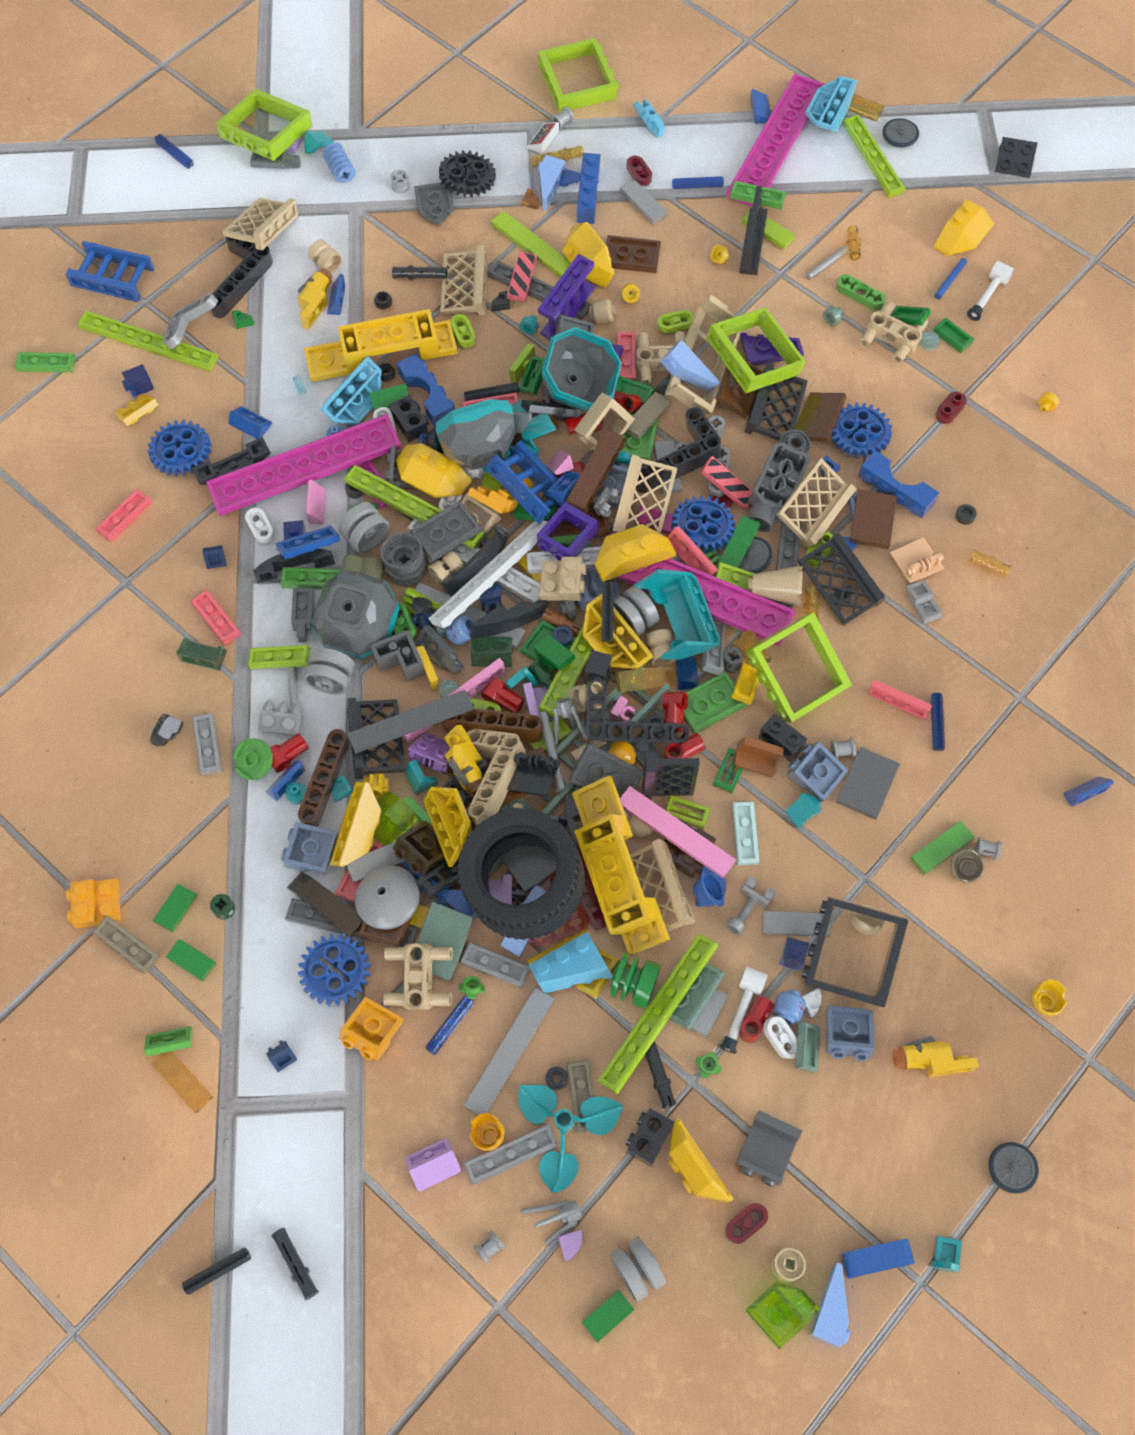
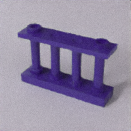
M578 254L540 305L538 314L548 318V323L542 329L540 335L548 339L555 336L558 316L561 314L574 318L595 290L594 285L586 282V277L594 268L593 261Z

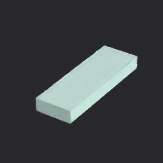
M733 802L732 813L737 866L759 865L754 802Z

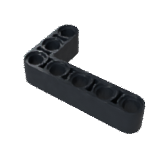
M225 237L229 251L243 260L212 293L218 300L215 307L211 309L213 316L217 318L225 317L272 266L273 260L268 246L263 250L256 249L255 243Z
M697 407L688 409L685 414L687 429L695 442L654 461L676 467L675 479L704 466L711 456L718 459L722 455L719 435L702 410ZM648 465L641 467L640 471L644 478L654 473ZM663 470L658 473L663 483L671 479V471ZM656 475L646 480L651 490L661 485ZM644 482L636 486L640 493L649 492Z
M591 678L587 681L585 686L584 733L588 738L601 741L683 743L689 738L688 727L680 723L606 720L607 684L599 678ZM598 681L601 684V690L594 694L591 690V685ZM598 703L600 705V712L593 715L590 707L592 704ZM597 724L600 729L599 733L592 736L589 729L592 725ZM614 725H618L621 730L617 736L611 735V728ZM635 726H640L641 734L638 737H633L632 729ZM659 726L662 729V734L660 737L655 738L653 730ZM677 727H681L683 734L680 738L676 739L674 730Z

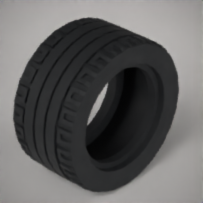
M527 808L504 810L501 813L491 815L487 820L482 821L480 825L478 824L476 829L467 837L466 843L463 844V849L460 851L461 856L458 859L459 864L457 865L460 889L476 916L493 932L499 933L501 936L505 935L507 938L512 937L515 940L541 938L543 935L547 936L549 933L555 932L564 923L566 924L567 920L576 912V907L580 905V899L583 897L585 889V872L582 860L567 829H564V826L561 823L559 824L556 819H552L550 815ZM532 845L547 850L556 858L557 865L554 880L549 889L538 899L526 904L513 905L503 903L490 894L489 876L491 869L497 859L506 851L518 846Z

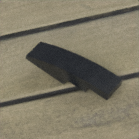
M539 599L529 606L522 601L508 610L501 605L471 624L469 636L472 639L492 636L529 624L542 617L543 613H546L548 601Z

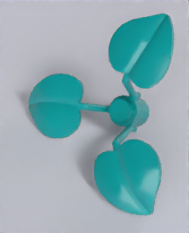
M522 399L511 404L513 412H528L521 407ZM545 413L533 417L528 422V427L524 429V432L520 433L523 437L520 441L537 457L540 450L533 443L532 439L556 430L550 417ZM508 450V452L506 453L505 459L509 457L510 450ZM483 467L482 470L486 475L488 470L486 467Z
M520 1085L518 1101L521 1112L526 1120L539 1125L544 1123L547 1116L554 1118L556 1128L560 1131V1153L557 1151L546 1153L541 1158L539 1164L541 1178L552 1193L566 1189L575 1180L578 1173L577 1158L573 1154H564L565 1133L572 1130L575 1121L586 1122L587 1130L594 1135L599 1136L609 1133L618 1121L623 1109L622 1104L607 1097H591L585 1100L580 1107L583 1118L577 1115L573 1116L566 1109L551 1113L557 1107V1097L551 1088L545 1085Z

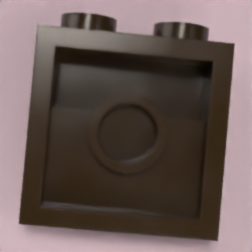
M683 822L688 827H690L691 829H693L694 831H696L701 836H703L715 845L716 838L709 835L700 828H697L696 830L687 823ZM667 839L664 840L667 842L676 869L693 878L695 873H701L704 865Z
M427 821L398 836L392 848L397 858L404 859L410 864L412 872L419 873L421 876L438 867L440 862L445 860L434 828Z

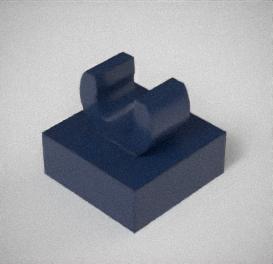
M223 545L202 549L207 569L227 566Z
M499 589L483 592L480 595L482 611H485L486 614L489 613V610L496 609L502 605Z
M431 610L428 614L415 612L412 624L421 629L426 625H430L433 628L434 625L429 620V617L435 611Z
M282 1040L279 1041L280 1045L275 1048L269 1047L266 1053L277 1072L298 1060L288 1043Z

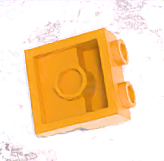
M486 486L471 487L467 493L500 514L513 512L518 505V502L504 488L503 490L500 488L498 490H491Z
M117 878L101 881L88 879L70 882V889H66L67 901L71 902V909L67 910V919L76 929L98 926L107 915L114 921L121 922L119 880Z
M365 997L340 1029L339 1039L344 1047L348 1049L354 1047L361 1051L360 1054L366 1060H372L373 1058L378 1061L390 1045L392 1037L402 1025L404 1018Z

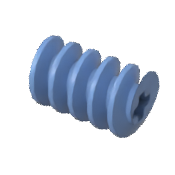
M333 142L328 144L323 150V158L336 181L340 183L349 182L356 174L350 159L340 143Z

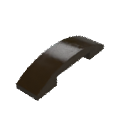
M302 871L287 887L288 890L302 901H306L349 937H352L363 924V920L353 909L322 884Z

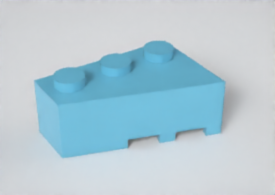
M588 932L529 964L533 975L544 993L571 988V985L579 983H592L593 980L601 978H612L607 965Z

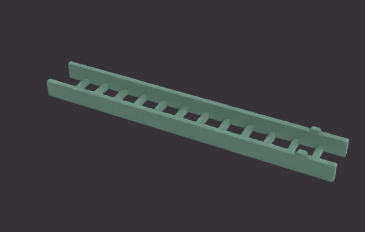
M643 665L639 669H634L607 696L606 710L614 702H617L620 696L629 688L647 702L639 712L635 710L634 715H632L633 718L630 720L642 722L662 701L664 692L670 691V686L665 684L651 698L648 693L634 684L644 673ZM600 708L594 709L591 713L593 715L598 714ZM606 712V720H610V714ZM614 725V727L619 730V732L615 735L617 736L620 734L621 730L618 725ZM578 726L556 748L558 759L562 760L572 770L576 764L564 753L573 744L577 748L584 745L578 740L582 736ZM590 727L589 732L594 736L599 733L595 727ZM606 741L607 743L603 750H610V744L615 741ZM563 780L565 790L561 791L554 799L549 794L541 796L549 803L541 812L551 815L574 792L575 787H578V785L572 782L567 784ZM522 798L504 805L512 807L517 802L523 805L524 809L535 810ZM501 856L493 865L489 878L504 864Z

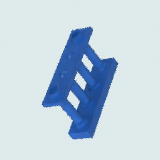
M83 241L82 246L86 257L79 270L68 268L66 272L70 285L138 302L141 296L136 284L143 270L154 271L155 268L151 258L144 254L132 253L94 242ZM93 258L102 259L95 274L86 273ZM110 261L119 263L112 278L103 277ZM127 265L136 267L129 282L120 281Z
M522 441L515 445L507 459L502 460L495 454L486 466V469L538 524H541L551 511L549 508L554 505L558 509L561 507L557 501L547 494V490L558 478ZM515 463L522 472L515 474L509 466ZM529 477L536 485L529 488L522 480ZM542 491L549 500L543 503L535 494Z

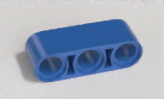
M908 1238L841 1254L848 1279L915 1264Z

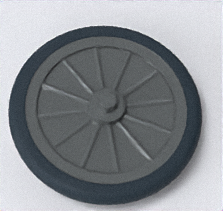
M904 118L888 121L882 131L884 139L895 147H909L919 138L918 127L912 121Z
M754 537L739 568L756 574L764 571L770 565L773 557L770 544L760 537Z
M1015 1142L1003 1143L997 1146L990 1155L988 1165L990 1175L996 1185L1004 1191L1016 1194L1023 1193L1031 1189L1036 1183L1039 1174L1038 1163L1034 1154L1024 1145Z

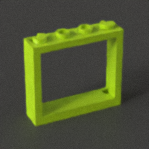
M596 38L538 51V65L558 113L565 106L573 110L617 99L618 81L614 79L613 70L608 66L607 56L603 55L602 45L598 44ZM594 54L606 84L563 95L551 64Z
M259 89L253 90L216 122L220 138L272 161L279 157L313 126L309 110ZM257 108L290 122L270 141L237 128Z
M766 307L712 324L706 336V339L745 393L800 375L806 364L803 356ZM759 326L787 365L756 376L727 336Z
M814 613L801 616L745 650L750 659L748 662L755 667L759 682L764 684L767 690L766 695L768 699L774 703L777 708V715H780L781 719L785 722L795 721L852 686ZM804 626L835 687L793 712L761 651Z

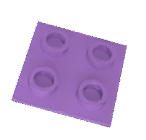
M424 733L408 748L410 750L408 757L412 761L417 760L418 763L425 766L429 760L428 768L433 766V769L440 773L448 772L450 765H448L449 762L444 755L450 748L446 741L437 738L434 734Z

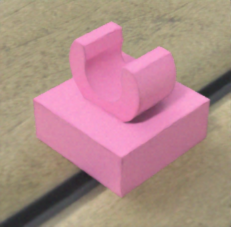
M620 696L610 712L611 721H619L620 719L621 721H629L630 718L624 714L630 713L634 715L635 709L627 706L628 699Z

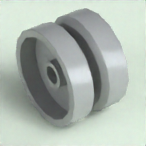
M364 502L354 506L344 515L339 523L338 530L341 536L350 542L355 551L361 554L367 553L380 545L389 533L390 524L378 513V510L371 503Z
M632 586L623 592V597L618 596L614 599L615 609L637 636L645 632V627L650 628L659 622V615L653 602L641 589Z
M313 649L308 660L309 666L306 667L303 675L304 682L323 693L332 695L345 694L350 683L349 677L353 674L355 667L354 661L349 656L333 649Z
M639 1236L628 1242V1250L632 1259L621 1248L609 1255L624 1284L637 1303L648 1296L644 1279L655 1291L666 1284L659 1264Z

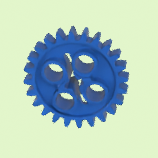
M857 402L854 407L848 404L847 409L842 407L830 436L833 437L831 442L837 443L836 449L843 448L842 454L847 451L849 452L848 457L855 454L856 459L859 458V455L866 459L867 455H871L875 450L881 454V451L886 450L891 440L892 425L889 424L890 419H884L886 413L879 414L880 408L873 410L872 404L869 408L866 407L865 403L862 404V407Z
M175 420L174 425L167 422V428L160 426L161 432L154 431L156 437H150L152 443H148L149 450L147 451L151 462L156 469L159 468L161 473L165 471L167 476L173 472L175 477L179 473H182L183 477H185L187 471L192 475V468L205 463L204 459L209 460L208 454L212 453L210 448L212 444L208 433L205 432L204 428H200L199 424L193 425L192 421L186 424L185 420H182L181 424H178L177 420Z
M701 495L699 500L693 496L692 501L686 498L684 504L679 503V507L675 508L672 515L671 528L674 529L679 526L699 549H703L704 554H706L707 549L714 553L715 547L721 550L722 545L727 546L728 541L733 536L736 521L733 520L734 514H729L730 508L724 509V502L718 504V498L711 501V496H708L707 500H705L703 495Z
M331 933L329 940H326L324 936H321V943L314 940L313 944L315 947L313 949L306 947L309 954L301 955L305 962L298 963V966L304 970L299 971L298 975L299 977H304L299 982L301 986L307 985L303 990L305 993L311 992L309 997L312 1000L318 996L317 1002L319 1004L326 1000V1004L329 1007L332 1001L339 1006L342 999L348 1004L349 996L357 999L356 991L363 993L360 986L361 984L368 985L364 977H370L371 973L365 969L370 968L371 964L370 962H365L369 959L368 954H363L365 951L364 946L358 948V940L351 943L352 939L349 936L343 940L341 933L335 939ZM331 951H339L336 958H328ZM324 958L332 967H338L340 973L349 978L350 981L346 982L335 971L331 972L330 968L319 961V959ZM348 964H356L353 971H345V967ZM317 968H324V972L320 976H314V971ZM334 981H341V986L338 989L333 990L330 988Z

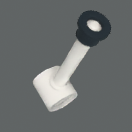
M1000 261L995 263L989 275V278L993 279L978 303L967 311V316L971 320H980L983 307L998 284L1006 285L1014 272L1013 267Z
M746 967L739 988L745 991L728 1037L725 1036L723 1044L719 1045L721 1049L736 1054L737 1050L735 1048L738 1043L736 1039L753 994L760 996L768 976L767 974Z

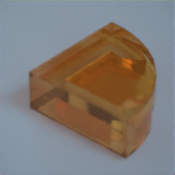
M528 188L521 201V205L538 210L539 199L535 192Z

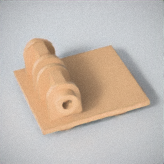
M924 537L890 552V555L909 584L944 569L941 563L943 555L941 553H934Z

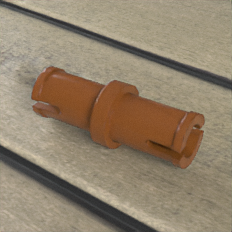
M546 608V613L542 615L543 620L557 627L567 626L572 630L573 635L577 637L583 625L568 619L567 615L562 616L550 608Z

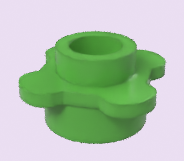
M468 976L464 979L463 983L459 984L458 990L464 992L467 998L475 999L477 994L485 991V986L481 984V980L478 977Z
M709 1052L708 1055L703 1057L698 1056L695 1060L696 1065L700 1068V1076L702 1078H708L709 1075L714 1073L719 1074L722 1070V1067L718 1065L717 1055L714 1052Z

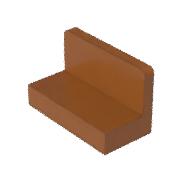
M745 736L737 743L734 766L772 777L776 761L783 756L784 748Z

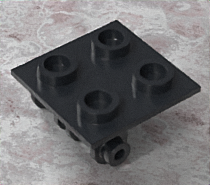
M1002 137L995 172L1030 178L1038 142Z
M523 752L516 753L514 761L518 765L507 790L547 796L561 760L553 759L550 756L547 758L535 754L527 755Z

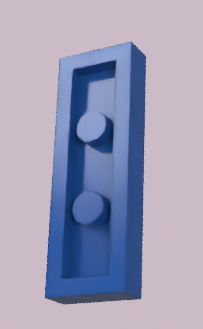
M330 525L277 542L276 548L284 559L294 558L297 555L340 542V537Z

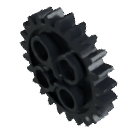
M462 150V154H459L455 151V155L449 154V158L444 157V161H441L439 179H441V184H445V189L450 188V193L456 191L457 196L462 193L463 197H466L467 194L471 198H473V194L479 197L480 192L486 194V190H491V186H494L496 169L493 168L494 164L490 163L489 158L484 160V155L479 157L478 152L472 154L471 150L468 153Z

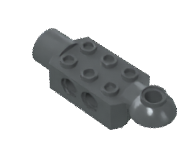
M800 430L786 431L781 436L780 443L774 444L748 500L752 508L747 518L760 522L758 529L760 532L772 531L778 518L776 514L800 484L811 460L807 455L811 448L810 439Z

